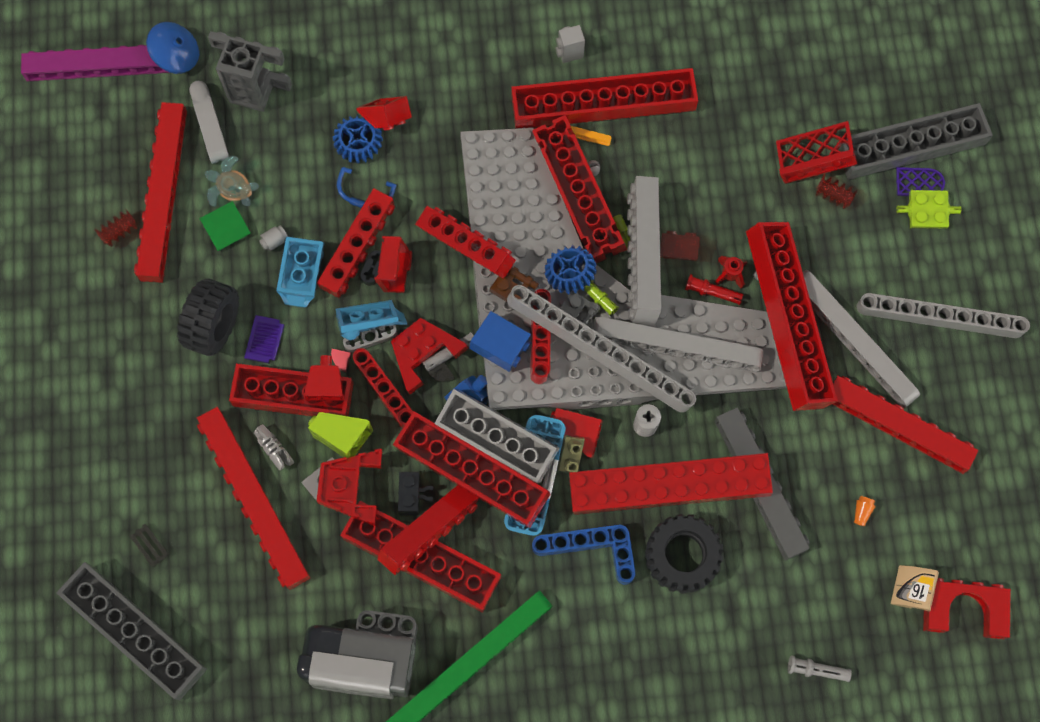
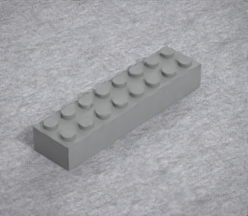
M636 176L634 183H631L630 193L627 196V204H630V209L627 212V220H630L627 230V236H630L627 251L631 253V258H628V269H631V274L628 275V286H631V291L628 293V302H631V308L628 310V319H631V323L655 327L661 312L659 178Z

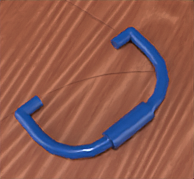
M342 167L337 179L338 193L344 200L350 202L351 205L362 208L365 201L353 197L350 198L342 190L341 183L344 173H352V169ZM387 181L386 186L391 187L389 196L393 198L397 185Z

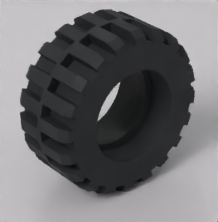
M207 278L196 283V286L191 289V293L188 294L187 300L182 307V313L179 316L177 337L179 338V343L184 348L206 356H213L223 348V345L226 344L229 335L232 333V328L238 315L239 295L232 286Z
M678 514L673 518H666L664 522H660L647 541L645 558L647 559V569L651 571L650 575L653 579L656 578L659 581L658 584L660 586L669 588L668 590L671 592L679 591L686 594L687 592L692 593L704 588L715 578L723 562V544H720V536L718 533H714V527L711 524H705L704 519H696L694 515L688 514L683 516ZM677 536H686L695 540L702 550L703 556L700 565L690 572H681L674 569L668 563L665 556L666 546L670 540Z

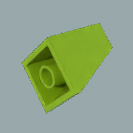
M319 412L317 416L314 415L308 423V429L315 439L346 458L356 456L373 432L370 421L366 419Z

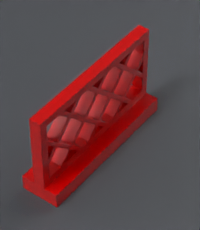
M848 121L776 141L780 176L785 184L857 165ZM846 128V133L842 138L835 135L838 130ZM822 134L828 135L824 142L817 140ZM832 138L839 141L834 148L827 145ZM804 139L810 140L806 147L799 145ZM814 143L820 145L816 153L809 150ZM843 143L849 146L847 151H838ZM786 144L793 145L788 152L783 151L781 146ZM796 148L802 150L798 158L791 155ZM824 148L831 151L828 156H820ZM806 153L813 156L810 161H802ZM788 158L795 161L791 166H784Z

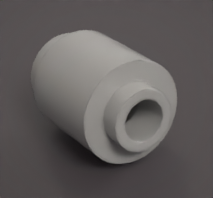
M281 225L278 227L274 226L260 235L261 239L259 242L264 250L272 251L285 243L288 236Z

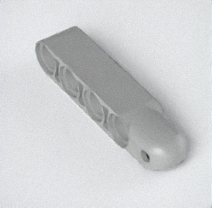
M194 81L190 85L189 90L212 164H215L219 161L228 160L230 157L209 89L203 81Z

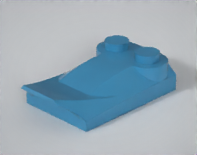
M286 237L276 290L285 305L306 308L315 297L321 260L324 256V242Z
M392 300L336 309L341 336L347 340H353L360 335V332L377 327L407 325L404 313L394 307Z

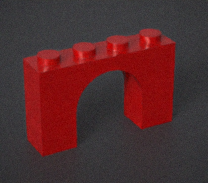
M942 578L937 579L931 611L924 610L923 631L938 633L949 631L950 605L956 596L966 595L975 599L983 610V637L1003 640L1010 638L1011 589L1004 588V585L992 584L991 587L984 586V583L971 582V585L964 584L962 580L944 582Z

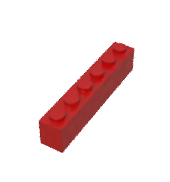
M457 485L380 549L377 560L394 575L400 571L404 572L414 559L418 560L428 547L432 548L438 542L442 535L445 537L455 524L459 525L468 513L472 514L478 507L477 502L479 498Z

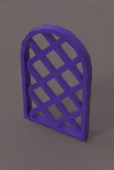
M896 168L897 196H909V193L902 192L904 190L910 192L911 190L907 187L911 184L916 188L915 190H922L921 187L924 184L929 190L935 191L933 188L936 185L941 188L940 191L945 187L943 175L935 169ZM910 172L916 176L913 180L907 176ZM923 173L928 176L925 181L920 177ZM935 174L940 177L938 181L933 177ZM904 178L909 181L906 186L901 182ZM917 178L922 182L920 186L914 183ZM929 179L935 182L932 187L927 183Z

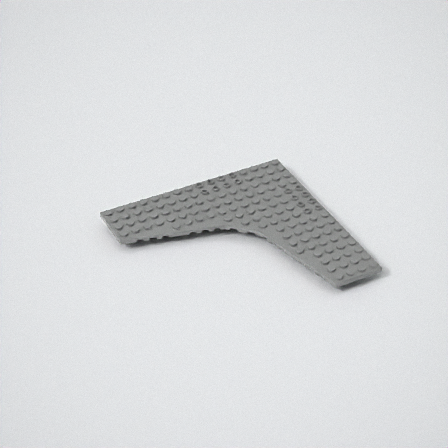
M534 128L461 132L470 231L474 232L476 230L484 235L483 239L486 241L490 238L498 243V248L501 249L503 246L512 252L511 256L516 259L512 267L515 266L519 269V272L533 277L534 281L539 283L536 290L546 289L549 291L551 303L561 308L568 294L566 291L561 294L559 290H554L548 284L545 276L547 259L551 258V253L557 254V249L564 250V246L568 249L571 248L572 244L575 246V249L579 246L583 249V246L540 150L542 148L539 147L532 132ZM473 261L479 328L490 311L531 334V319L511 308L506 301L489 292L498 275ZM585 265L581 267L582 269L580 270V272L584 270ZM596 265L597 272L592 282L602 292H606L608 294L607 297L619 309L610 316L601 307V310L598 314H595L588 327L593 329L594 319L597 317L631 323V319H628V310L631 308V302H628V293L631 290ZM561 267L558 269L556 275L560 273ZM515 278L513 280L514 283L523 285V282ZM531 287L528 288L529 290L535 293L536 290H534ZM577 290L578 295L590 302L595 301L585 291ZM661 295V312L655 325L656 328L760 348L763 350L761 370L757 372L620 346L688 388L695 395L787 388L766 311ZM584 308L577 320L581 322L589 310ZM551 333L550 372L546 382L543 384H535L530 377L531 345L526 353L522 352L520 363L516 368L512 367L510 372L483 357L487 380L488 405L493 410L533 407H555L573 410L639 405L644 402L657 400L656 397ZM542 334L536 335L538 338H545ZM582 337L584 341H588L586 337ZM598 346L599 350L604 352V349ZM536 352L540 357L545 356L542 352ZM615 357L618 362H621L618 357ZM631 367L634 372L638 373L634 367ZM536 370L538 375L545 374L542 370ZM648 377L649 381L654 383L653 379ZM665 388L666 392L671 394L670 390Z

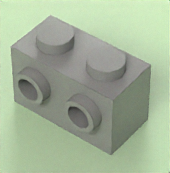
M580 25L567 26L559 30L558 38H556L557 47H555L557 57H561L562 63L582 59L584 56L585 39Z

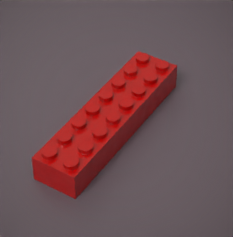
M413 411L393 443L401 452L528 528H531L551 495L547 489L444 430Z
M362 501L358 503L359 505H368ZM377 510L375 525L350 517L340 536L348 543L378 558L380 549L408 525ZM439 541L432 548L428 547L424 554L418 560L414 559L404 571L482 613L501 579L500 573Z

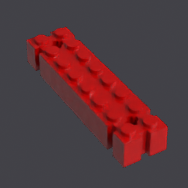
M563 115L552 121L554 125L547 128L544 124L532 130L539 147L542 148L540 150L584 247L588 250L589 254L593 255L594 261L597 264L607 259L606 254L612 252L614 256L627 250L571 125L566 115Z

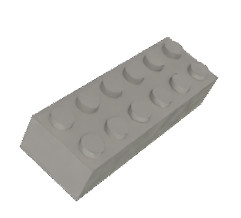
M453 389L434 423L536 483L542 481L560 449L558 446L458 389Z

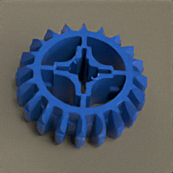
M358 114L354 119L350 115L348 121L343 118V124L338 123V129H334V148L337 149L339 155L342 154L344 160L348 158L351 163L356 159V163H359L360 159H363L366 163L367 157L373 159V154L378 155V149L382 147L380 142L383 141L381 129L374 128L364 117L361 119ZM368 132L372 134L371 142H368L366 138ZM345 136H348L349 139L347 146L343 143Z
M573 244L569 249L564 246V250L557 249V254L551 253V258L547 259V265H545V276L548 284L554 290H559L561 294L566 291L568 295L571 291L577 294L578 289L584 291V286L590 287V281H594V275L597 272L593 255L589 254L587 249L583 250L581 246L575 249ZM585 265L584 270L580 272V270L582 269L581 267ZM561 267L560 273L556 275L558 269Z

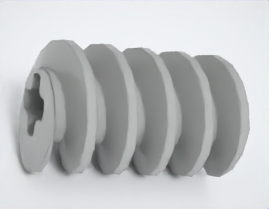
M646 404L638 409L633 423L634 431L638 435L649 437L656 432L661 420L658 408L654 405Z

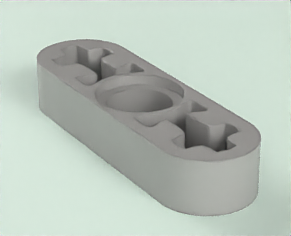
M389 325V328L392 329L391 334L384 332L385 327L388 326H381L360 332L359 336H361L364 344L358 341L360 339L357 336L353 339V341H358L355 342L354 347L347 345L350 342L346 338L343 339V345L348 352L354 353L359 348L366 349L391 340L397 334L396 325ZM378 329L380 330V333H381V336H382L381 338H379V335H378V332H377ZM368 332H373L376 335L373 341L365 339V335Z

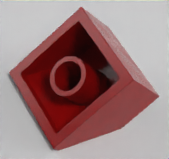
M407 96L379 98L356 108L357 112L374 128H383V130L393 129V125L405 124V120L412 118Z

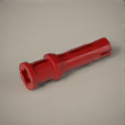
M692 274L689 275L685 290L688 291L690 289L699 292L702 296L708 294L740 305L743 293L711 284L707 279L701 280L693 277Z

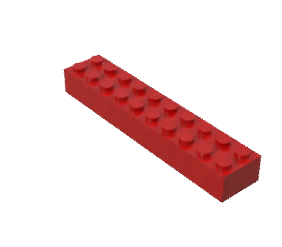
M693 68L511 87L515 129L535 128L544 124L552 126L554 125L552 121L563 115H566L569 123L573 124L696 111L698 104Z
M758 222L747 230L746 234L793 411L824 409L838 400L789 222Z
M768 453L569 472L574 515L772 496L773 493Z

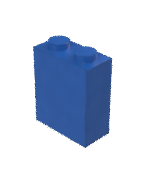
M490 311L470 341L469 349L510 372L512 367L516 368L520 363L522 352L526 353L532 343L530 342L531 334Z

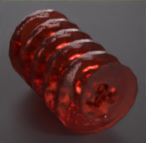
M824 173L816 188V196L818 197L823 193L824 200L830 196V203L836 199V206L843 203V209L845 210L850 206L858 190L852 193L851 186L845 190V183L841 186H838L839 180L831 183L832 177L830 176L825 180Z
M126 208V214L121 211L119 212L120 219L113 216L114 223L109 220L106 221L108 227L101 224V232L94 229L104 244L112 247V240L118 243L119 235L123 238L126 237L124 231L131 234L130 227L138 229L137 223Z

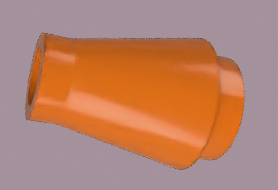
M860 496L859 500L856 501L855 524L865 527L866 522L876 507L874 505L875 500Z

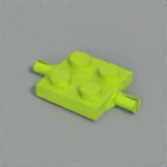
M911 190L909 192L908 206L897 205L896 212L908 213L910 228L947 229L949 227V215L961 214V206H950L948 191Z

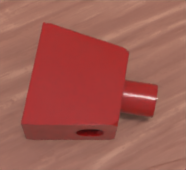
M322 355L320 356V365H312L310 367L304 392L307 401H344L339 366L332 365V356Z

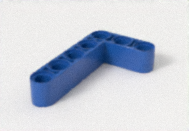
M623 525L539 535L532 542V550L538 556L611 547L617 581L622 585H627L635 577L630 535L628 529ZM621 531L624 533L625 538L618 540L615 538L614 533ZM598 533L603 534L605 541L597 542L595 535ZM582 536L585 538L586 543L578 545L575 542V538ZM563 539L566 541V546L559 548L556 546L555 541ZM543 541L547 547L544 550H538L535 546L536 543ZM620 550L626 551L628 558L620 559L617 552ZM622 570L629 571L631 578L623 579L620 572Z

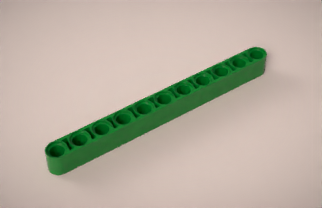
M541 591L535 593L386 722H420L553 607L551 602Z

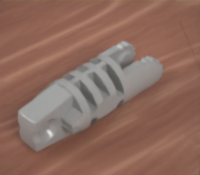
M263 424L258 426L254 431L257 441L263 447L266 454L270 456L269 458L278 470L284 469L285 464L288 466L294 464L293 459L285 448L282 447V444L275 435Z

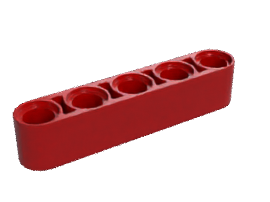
M546 289L535 291L537 295L551 303L549 291ZM531 305L533 309L538 310L536 306ZM531 320L530 377L535 384H543L546 382L550 372L551 332ZM542 334L545 338L541 339L538 338L536 335ZM536 352H542L545 356L540 357ZM536 370H542L545 374L538 375Z
M357 349L353 353L355 366L403 429L406 423L401 420L404 416H411L413 413L412 409L366 349ZM361 356L367 357L365 362L360 363L357 361ZM371 371L378 372L376 377L368 376ZM382 386L389 387L387 392L379 391ZM393 401L401 402L396 408L390 406Z

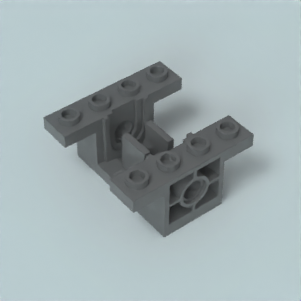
M210 31L208 39L211 47L223 50L216 66V71L229 103L264 112L273 87L287 91L291 90L292 82L288 75L274 73L269 69L262 68L264 61L282 66L285 60L282 50L274 46H263L255 41H245L241 37L234 38L222 32Z

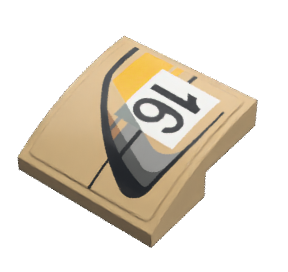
M899 565L891 604L910 609L917 608L931 611L939 572L932 569Z

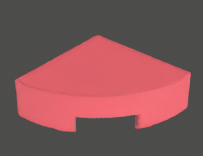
M332 349L331 356L334 364L339 366L341 371L347 372L351 353Z

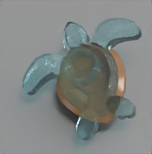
M230 156L224 159L221 163V174L214 170L205 172L207 179L216 183L207 192V199L211 206L216 207L219 194L224 199L231 201L241 200L244 206H250V199L248 197L252 195V191L258 189L259 185L254 182L249 183L242 173L231 170L232 166L238 162V157Z

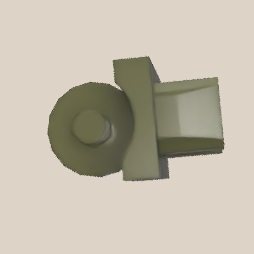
M564 435L558 464L559 471L578 472L585 440L583 437Z

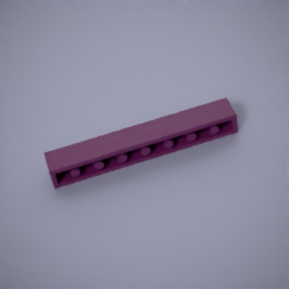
M146 45L21 53V74L26 81L170 73L160 68L152 60Z

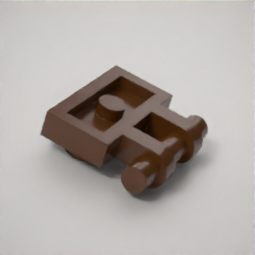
M514 266L509 270L507 278L497 277L489 292L507 302V297L512 288L518 285L513 282L515 278L523 282L522 286L526 288L531 287L534 290L538 288L539 283L534 281V278L530 275L526 276L519 272V269ZM514 295L517 299H521L519 295Z

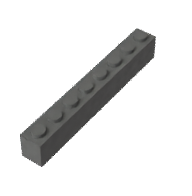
M738 407L716 417L714 422L732 457L764 453L762 448L757 446L755 434L752 429H748L745 423L747 419L744 413L739 411ZM770 466L772 496L756 497L753 499L783 559L787 561L810 549L808 546L810 542L807 536L802 534L798 518L796 516L793 517L790 511V502L787 498L784 499L781 493L782 487L772 476L773 469Z

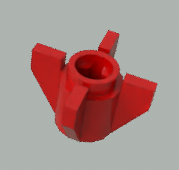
M719 257L718 261L723 268L722 274L716 279L715 283L718 285L725 279L729 281L736 280V284L742 289L745 285L742 271L743 267L748 263L746 259Z

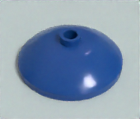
M162 22L155 25L149 31L146 39L147 50L152 60L160 68L170 73L182 74L190 71L197 64L199 47L193 35L186 28L173 22Z

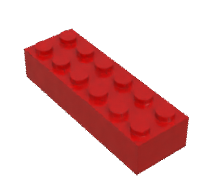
M236 363L229 401L233 407L312 417L314 415L317 416L319 412L349 416L354 383L352 378L341 377L344 401H307L304 392L309 372Z

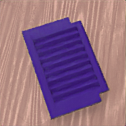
M255 315L244 358L268 364L270 360L275 361L284 324H279L280 320Z

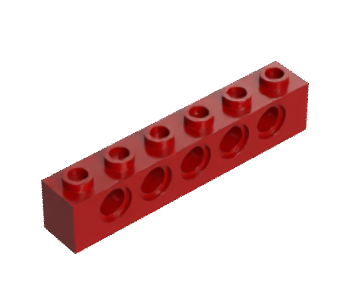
M373 188L319 278L317 284L320 289L337 298L341 294L344 295L349 287V280L356 276L358 265L360 262L363 263L365 261L368 248L375 244L378 231L383 230L387 216H391L395 209L392 197ZM374 210L381 211L379 215L372 214ZM366 225L372 227L369 231L362 230ZM356 241L363 242L359 247L353 246ZM346 257H353L350 263L344 262ZM339 272L344 274L340 279L334 278L335 274Z
M426 206L415 223L416 226L503 279L506 277L516 261L511 256L512 252L503 246L501 249L498 248V243L490 238L486 241L483 239V234L476 230L471 232V228L463 222L459 225L456 223L458 221L456 218L449 214L447 217L444 216L445 212L436 206L434 209Z

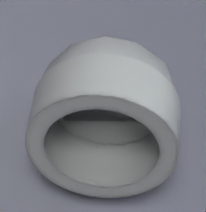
M595 160L589 161L588 165L593 166L590 167L593 176L598 175L600 164Z

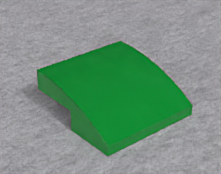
M233 201L199 218L217 251L251 234Z

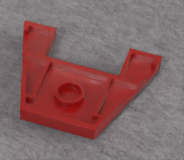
M422 318L391 340L406 390L410 395L424 384L413 371L423 361L443 346L450 351L455 359L469 349L468 345Z
M382 449L321 463L317 503L368 524L375 525L377 506L359 505L356 503L360 467L381 468Z

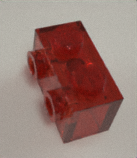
M666 231V234L662 233L660 258L697 261L700 237H696L695 233H685V235H677L676 231Z

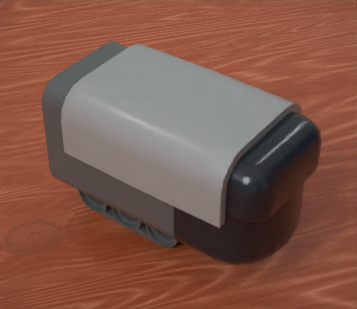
M365 610L357 618L356 630L326 625H313L308 628L305 635L302 655L298 658L297 674L314 689L393 699L394 696L408 698L418 631L415 619L406 615ZM366 617L373 618V622L369 626L363 625V619ZM385 620H392L393 625L390 628H383ZM406 622L413 624V628L410 631L403 630V625Z

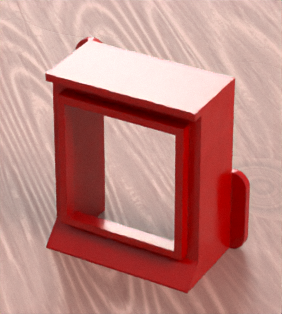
M382 236L384 242H382L378 275L374 280L383 292L404 293L407 270L411 269L412 251L408 249L401 237Z

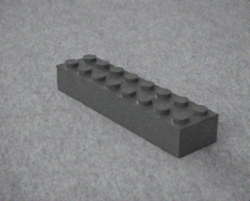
M978 103L852 135L857 165L846 167L844 171L849 180L983 146L988 143L993 135L981 104ZM843 143L838 151H847L849 146Z
M84 562L56 592L173 699L180 701L206 672L207 668L90 564Z

